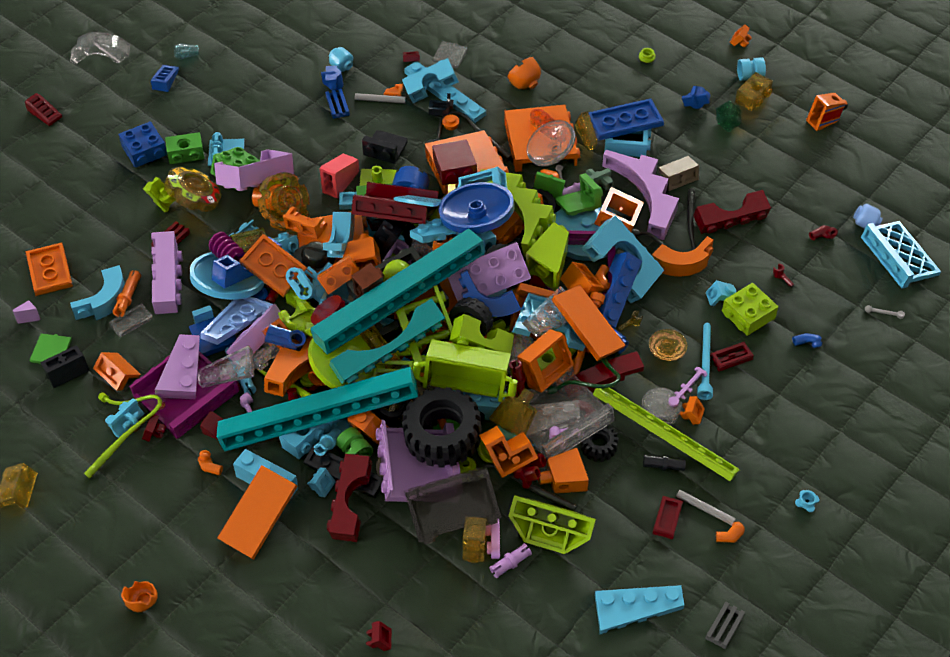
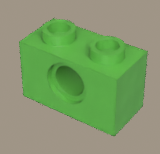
M200 132L165 137L170 164L205 159Z

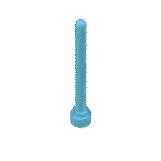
M710 323L703 325L702 369L708 375L701 377V384L697 387V397L701 400H709L713 397V388L709 384Z

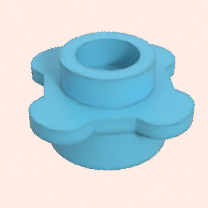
M810 490L800 491V497L796 499L795 505L806 509L808 512H813L815 504L819 502V497Z

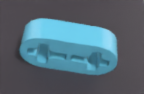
M296 267L288 269L286 280L296 295L303 300L312 299L315 296L316 289L305 272ZM293 272L298 273V280L292 279L294 277ZM303 287H304V288H309V290H308V294H309V295H303V293H304Z

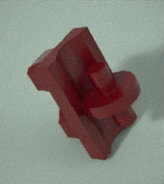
M543 453L537 454L538 459L512 472L516 479L520 478L522 480L524 489L529 488L532 481L539 480L541 476L539 468L545 467L547 464Z

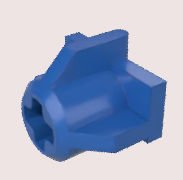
M337 65L326 66V72H321L322 82L329 89L337 91L343 88L342 72L337 68Z
M693 86L688 95L682 96L685 107L691 106L692 108L699 109L704 104L710 103L711 95L703 87Z

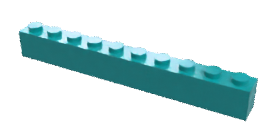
M469 228L458 234L453 239L311 327L314 342L327 355L484 255L483 240Z
M407 367L220 420L217 424V439L225 452L418 397L417 381L411 367Z

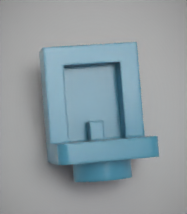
M716 280L706 291L709 304L715 306L720 300L724 301L736 293V288L730 283Z

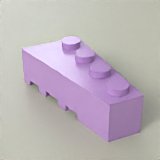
M174 231L151 233V239L154 247H152L153 308L155 314L178 313V305L182 303L181 294L179 293V290H182V282L179 279V276H182V266L179 265L183 261L182 251L178 250Z

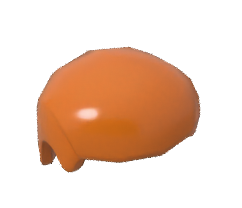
M134 581L133 586L130 588L124 586L121 597L128 609L133 612H143L156 603L158 592L154 584L148 581Z

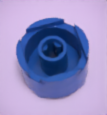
M404 166L395 173L392 185L428 190L430 180L425 172L421 173L418 171L419 168Z

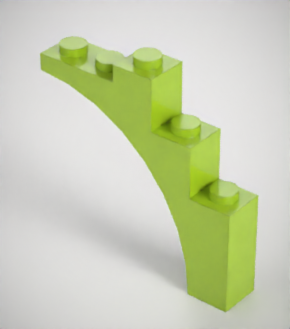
M506 173L507 189L512 193L514 199V211L520 216L524 224L521 247L523 256L526 257V252L539 239L543 231H546L553 222H556V214L553 212V206L541 204L537 190L526 188L521 174Z

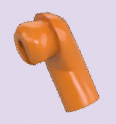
M602 264L595 277L604 286L603 291H607L611 285L605 277L609 268Z
M202 450L198 457L201 469L220 476L223 466L214 464L210 457L211 453L207 450Z
M734 522L728 532L717 531L716 542H737L744 534L745 528L743 524Z

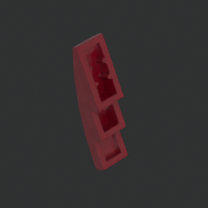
M637 351L608 360L611 366L620 374V381H624L626 375L644 371V365ZM600 363L563 382L573 380L592 384H609L614 382L617 377L603 363ZM573 384L563 387L568 399L594 393L596 389Z

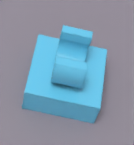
M320 467L307 484L312 490L316 491L319 497H326L336 481L326 468Z

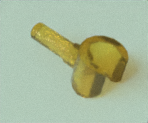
M634 311L631 319L618 326V330L621 331L631 325L639 326L643 316L637 317L639 311Z

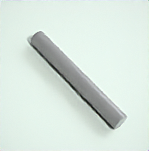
M355 93V100L391 103L406 102V97Z
M679 490L676 495L677 498L731 526L736 518L682 490Z

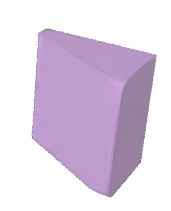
M30 301L13 309L18 324L40 320L36 307Z

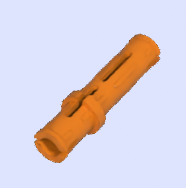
M136 270L130 271L122 292L116 298L117 303L113 309L115 316L119 317L120 315L123 317L125 315L127 307L132 302V295L141 278L140 272Z

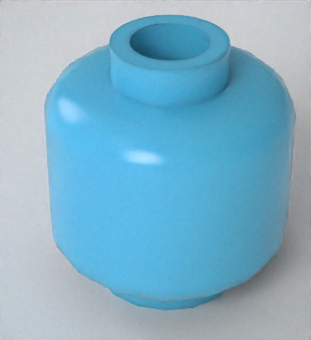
M343 47L334 48L329 54V63L332 66L337 65V68L344 72L352 68L353 55Z

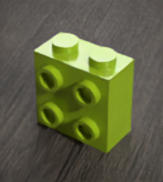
M751 283L726 298L723 303L722 312L740 331H743L748 336L774 320L779 306L754 283Z

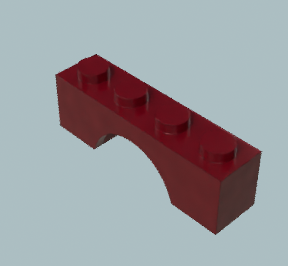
M760 190L746 194L742 202V208L738 210H723L713 202L698 206L693 216L701 234L706 232L713 233L718 229H729L740 223L744 225L752 220L765 219L771 210V206L764 191Z
M345 453L344 461L341 460L339 471L341 476L335 485L337 495L331 504L332 519H329L327 523V531H329L332 539L357 542L361 521L358 515L349 509L348 502L356 488L369 483L373 465L370 456Z

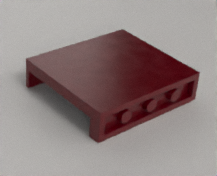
M367 182L366 194L364 196L353 195L352 214L426 224L436 211L437 206L430 207L394 201L393 198L413 195L438 199L439 191Z

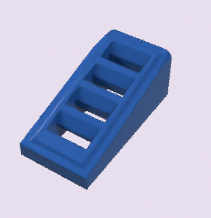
M162 65L151 80L152 90L169 92L179 67Z

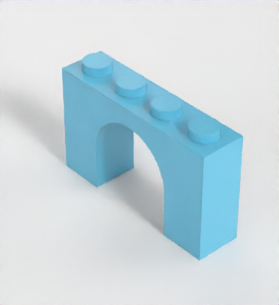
M615 215L606 220L581 249L593 262L603 258L613 246L631 253L642 261L627 298L630 303H633L644 296L664 269Z

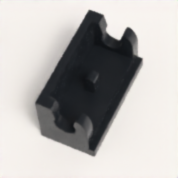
M385 219L373 235L380 249L381 261L403 231V228L390 219Z
M77 345L40 362L53 388L90 371L84 355Z

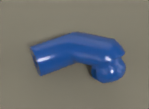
M804 333L792 337L795 346L808 342L812 343L813 348L822 346V338L816 334Z

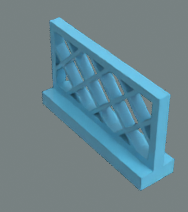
M900 221L875 226L873 223L867 224L861 238L901 288L908 287L911 282L940 275V269ZM897 228L900 231V233L892 231L891 229ZM892 236V237L898 238V239H899V242H898V241H895V240H893V239H890L889 237ZM902 240L909 242L911 246L902 243ZM900 248H901V249H904V250H906V251H909L910 253L907 254V253L901 252V251H900ZM912 253L919 255L922 259L912 256ZM912 261L917 264H920V267L910 264V262ZM923 266L930 268L932 271L923 269Z

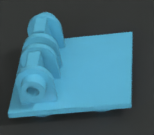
M215 132L209 143L208 166H212L213 155L235 147L244 149L245 139H223L221 133Z

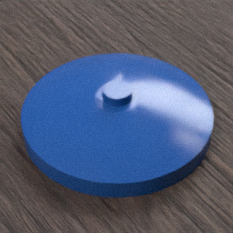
M477 182L463 185L449 192L441 200L439 205L440 220L445 227L458 233H462L468 228L475 234L493 230L504 224L512 216L515 207L513 195L507 188L495 183Z

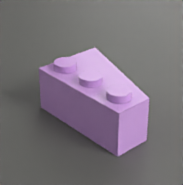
M179 334L155 388V395L161 398L196 399L199 335Z

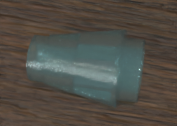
M183 43L174 45L175 58L181 60L199 55L198 45Z

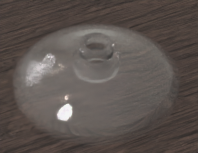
M555 120L544 124L529 139L527 144L528 158L538 166H549L558 163L573 148L576 138L575 130L568 122L562 120Z

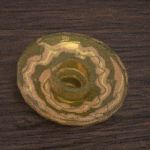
M662 329L655 332L649 341V348L653 355L666 361L682 358L688 346L685 337L676 330Z

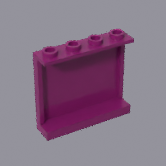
M199 351L196 399L161 398V407L155 415L159 416L158 421L164 424L166 429L178 439L202 421L210 411L213 412L238 393L237 381L232 376L228 378ZM170 355L129 386L135 399L147 395H155V388ZM147 399L139 403L151 412L158 404V400Z

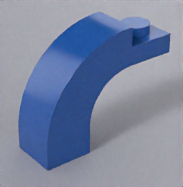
M467 269L460 272V284L463 289H468L462 293L463 298L471 297L478 299L480 302L482 301L492 312V317H503L521 310L512 290L496 297L483 295L477 290Z

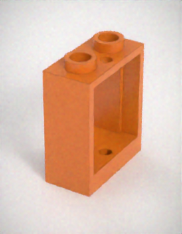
M611 187L594 224L601 226L606 220L615 216V214L606 210L608 206L632 217L631 221L617 216L631 232L644 202Z
M549 329L517 356L518 360L522 362V371L525 374L526 383L529 388L542 393L574 366L572 354L569 351L567 339L563 333ZM552 347L556 359L541 371L537 359Z

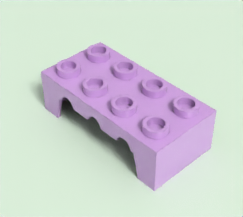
M268 149L261 151L259 162L237 167L225 165L223 161L214 163L216 185H222L226 189L236 188L237 191L247 190V187L261 186L260 183H264L268 178L274 182L278 175L287 177L294 174L292 153Z
M517 242L479 257L448 277L457 302L463 298L462 293L468 290L467 288L463 289L459 278H461L460 272L466 269L477 290L486 296L531 279Z

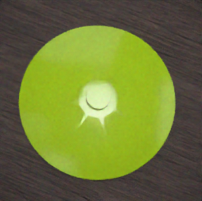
M365 330L327 355L312 338L308 348V359L316 376L325 385L333 389L347 385L348 382L343 385L341 384L329 365L330 360L346 350H371L381 346ZM377 365V368L385 369V365ZM373 370L367 374L365 372L359 374V378L354 382L372 378Z

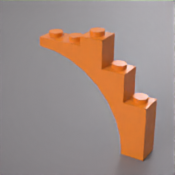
M307 337L301 351L285 347L280 348L264 377V392L283 397L292 384L312 370L308 359V348L312 337Z

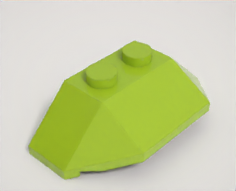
M515 495L509 512V518L525 543L566 554L591 539L596 521L594 518L571 510Z

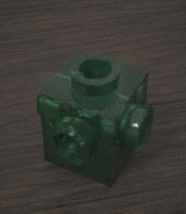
M729 100L716 108L717 123L727 132L742 124L741 109L737 104L735 105Z

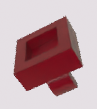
M154 414L150 417L142 437L143 440L150 441L152 435L162 439L166 426L157 423L158 415Z
M381 621L373 622L372 629L366 632L367 635L372 637V640L366 642V645L371 648L378 647L383 651L390 650L392 629Z

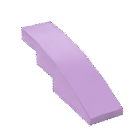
M276 304L271 305L261 317L257 318L247 330L243 331L226 351L237 367L241 366L265 343V335L262 330L279 318L278 312L280 310Z

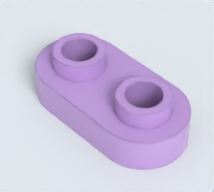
M491 519V523H487V536H491V542H487V555H491V559H500L499 519Z

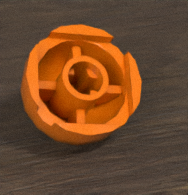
M529 57L522 61L523 64L521 66L516 65L507 75L511 84L521 90L535 88L541 75L539 64L533 57Z

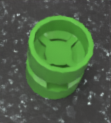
M356 427L344 430L336 439V445L344 454L371 457L373 453L372 446L364 439Z

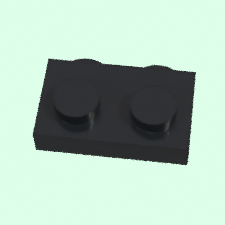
M377 130L373 137L364 136L362 139L363 155L396 164L408 143L407 138Z

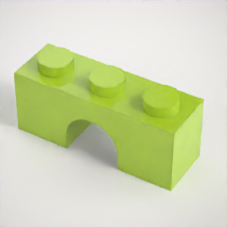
M466 314L454 319L450 341L466 346L511 353L514 339L513 334L497 328L488 332L487 338H484L480 332V320Z

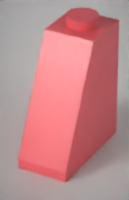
M343 153L320 167L322 193L338 199L339 192H343L359 173L358 159Z

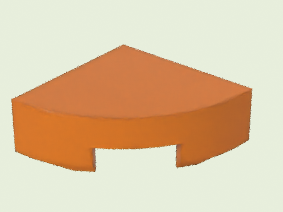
M395 84L394 87L387 88L384 95L402 96L403 84Z

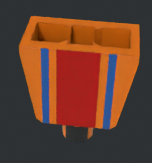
M836 93L816 95L806 121L816 131H819L836 123L842 111L847 109L848 103Z

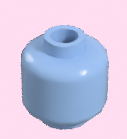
M869 204L860 205L853 216L856 225L864 229L867 224L873 223L875 226H879L882 222L880 210Z

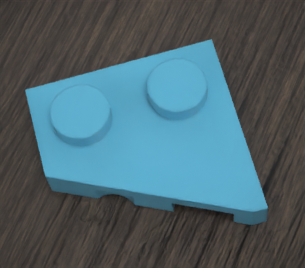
M440 218L433 219L427 224L419 225L417 228L410 230V238L421 243L446 240V235L454 234L457 236L460 234L445 227Z

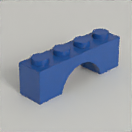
M268 237L282 248V244L272 239L271 237ZM229 255L213 261L212 280L224 289L254 275Z
M629 252L615 254L609 268V272L612 274V282L605 294L604 304L598 308L613 328L617 326L642 263L640 259Z

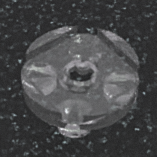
M266 342L263 344L265 348L257 350L242 365L250 373L255 369L259 371L268 366L267 361L277 356L279 352L278 346Z

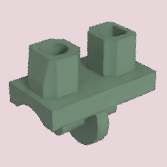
M609 168L600 172H594L592 169L586 170V174L598 186L603 187L607 191L611 187L613 188L614 182Z

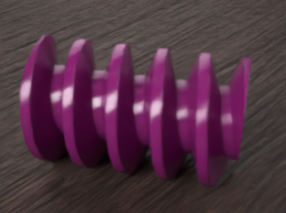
M225 232L214 234L209 241V250L218 258L229 255L239 262L246 254Z

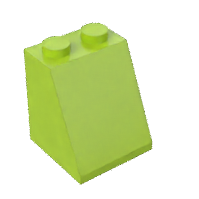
M553 222L526 252V266L531 276L537 275L547 287L556 292L568 251L569 231L564 226Z

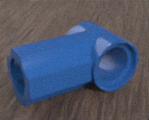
M271 324L265 336V342L297 351L301 350L306 341L305 334L300 330L290 331ZM291 339H296L299 344L293 343Z

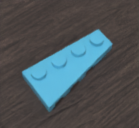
M681 585L595 591L600 634L607 633L610 629L626 627L627 624L636 621L638 623L646 621L647 618L653 616L659 617L682 610L685 605Z

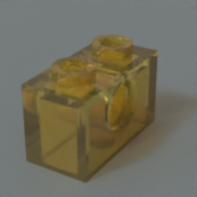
M755 72L737 90L735 103L753 111L762 104L766 97L768 98L771 95L773 81Z
M465 517L463 560L471 563L484 562L487 518Z

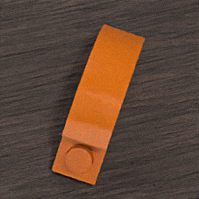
M707 236L696 249L689 252H677L662 244L652 254V257L664 269L663 274L678 277L690 276L707 267L709 257L713 252V239Z

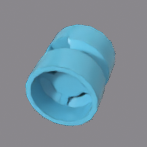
M749 58L739 59L737 63L739 80H750L751 77L754 80L764 79L766 74L764 58H753L752 61Z

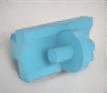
M132 398L129 402L124 401L119 406V411L115 415H109L105 422L111 428L114 435L119 438L138 422L144 415V412L138 406L137 400Z

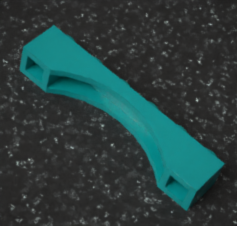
M431 298L415 308L408 326L390 343L371 350H346L330 360L329 365L342 385L346 382L351 384L359 378V374L363 372L367 374L376 368L375 365L380 361L385 363L393 357V353L405 351L409 348V343L414 340L417 343L426 337L425 334L430 330L435 332L443 326L442 323L445 317Z

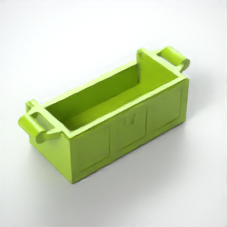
M431 339L426 361H416L413 363L412 371L415 379L422 382L423 388L426 389L430 377H432L430 386L449 387L452 390L458 389L462 392L497 398L499 391L498 402H502L503 397H514L516 395L518 381L508 377L511 353ZM421 366H425L424 377H420ZM507 381L509 382L508 393L505 392Z

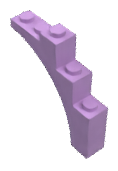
M605 150L602 167L621 174L636 185L643 194L650 212L647 232L653 234L658 239L664 240L677 212L679 198L665 194L668 178L655 175L658 159L641 155L640 159Z

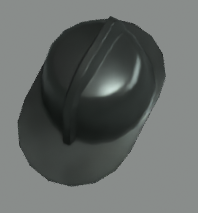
M319 241L301 246L292 254L306 267L310 266L315 271H321L328 262L333 265L335 258L327 257V251L323 250V243Z

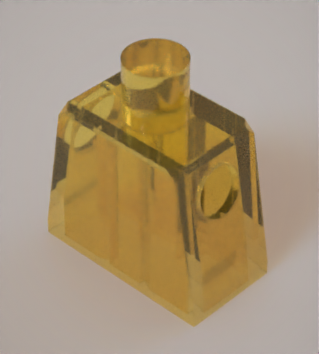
M524 388L518 398L515 396L505 397L489 420L516 436L522 432L526 435L537 413V410L529 405L534 393Z

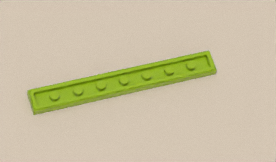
M595 389L593 393L595 397L725 479L731 481L737 475L739 468L613 389Z

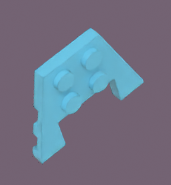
M528 293L512 333L529 337L532 332L531 324L536 327L552 329L565 333L569 348L583 351L586 346L552 300Z

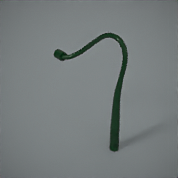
M605 357L601 361L617 377L614 382L609 384H592L568 380L557 387H548L547 390L549 395L556 394L558 390L569 384L592 388H610L618 384L621 377Z

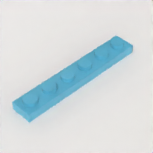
M415 61L404 68V73L408 76L426 67ZM432 82L426 88L442 101H447V93H451L450 99L454 100L453 109L467 115L473 123L486 116L484 108L453 86L443 89L441 83Z

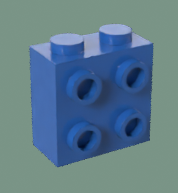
M151 121L118 134L121 146L135 168L167 155L165 142Z

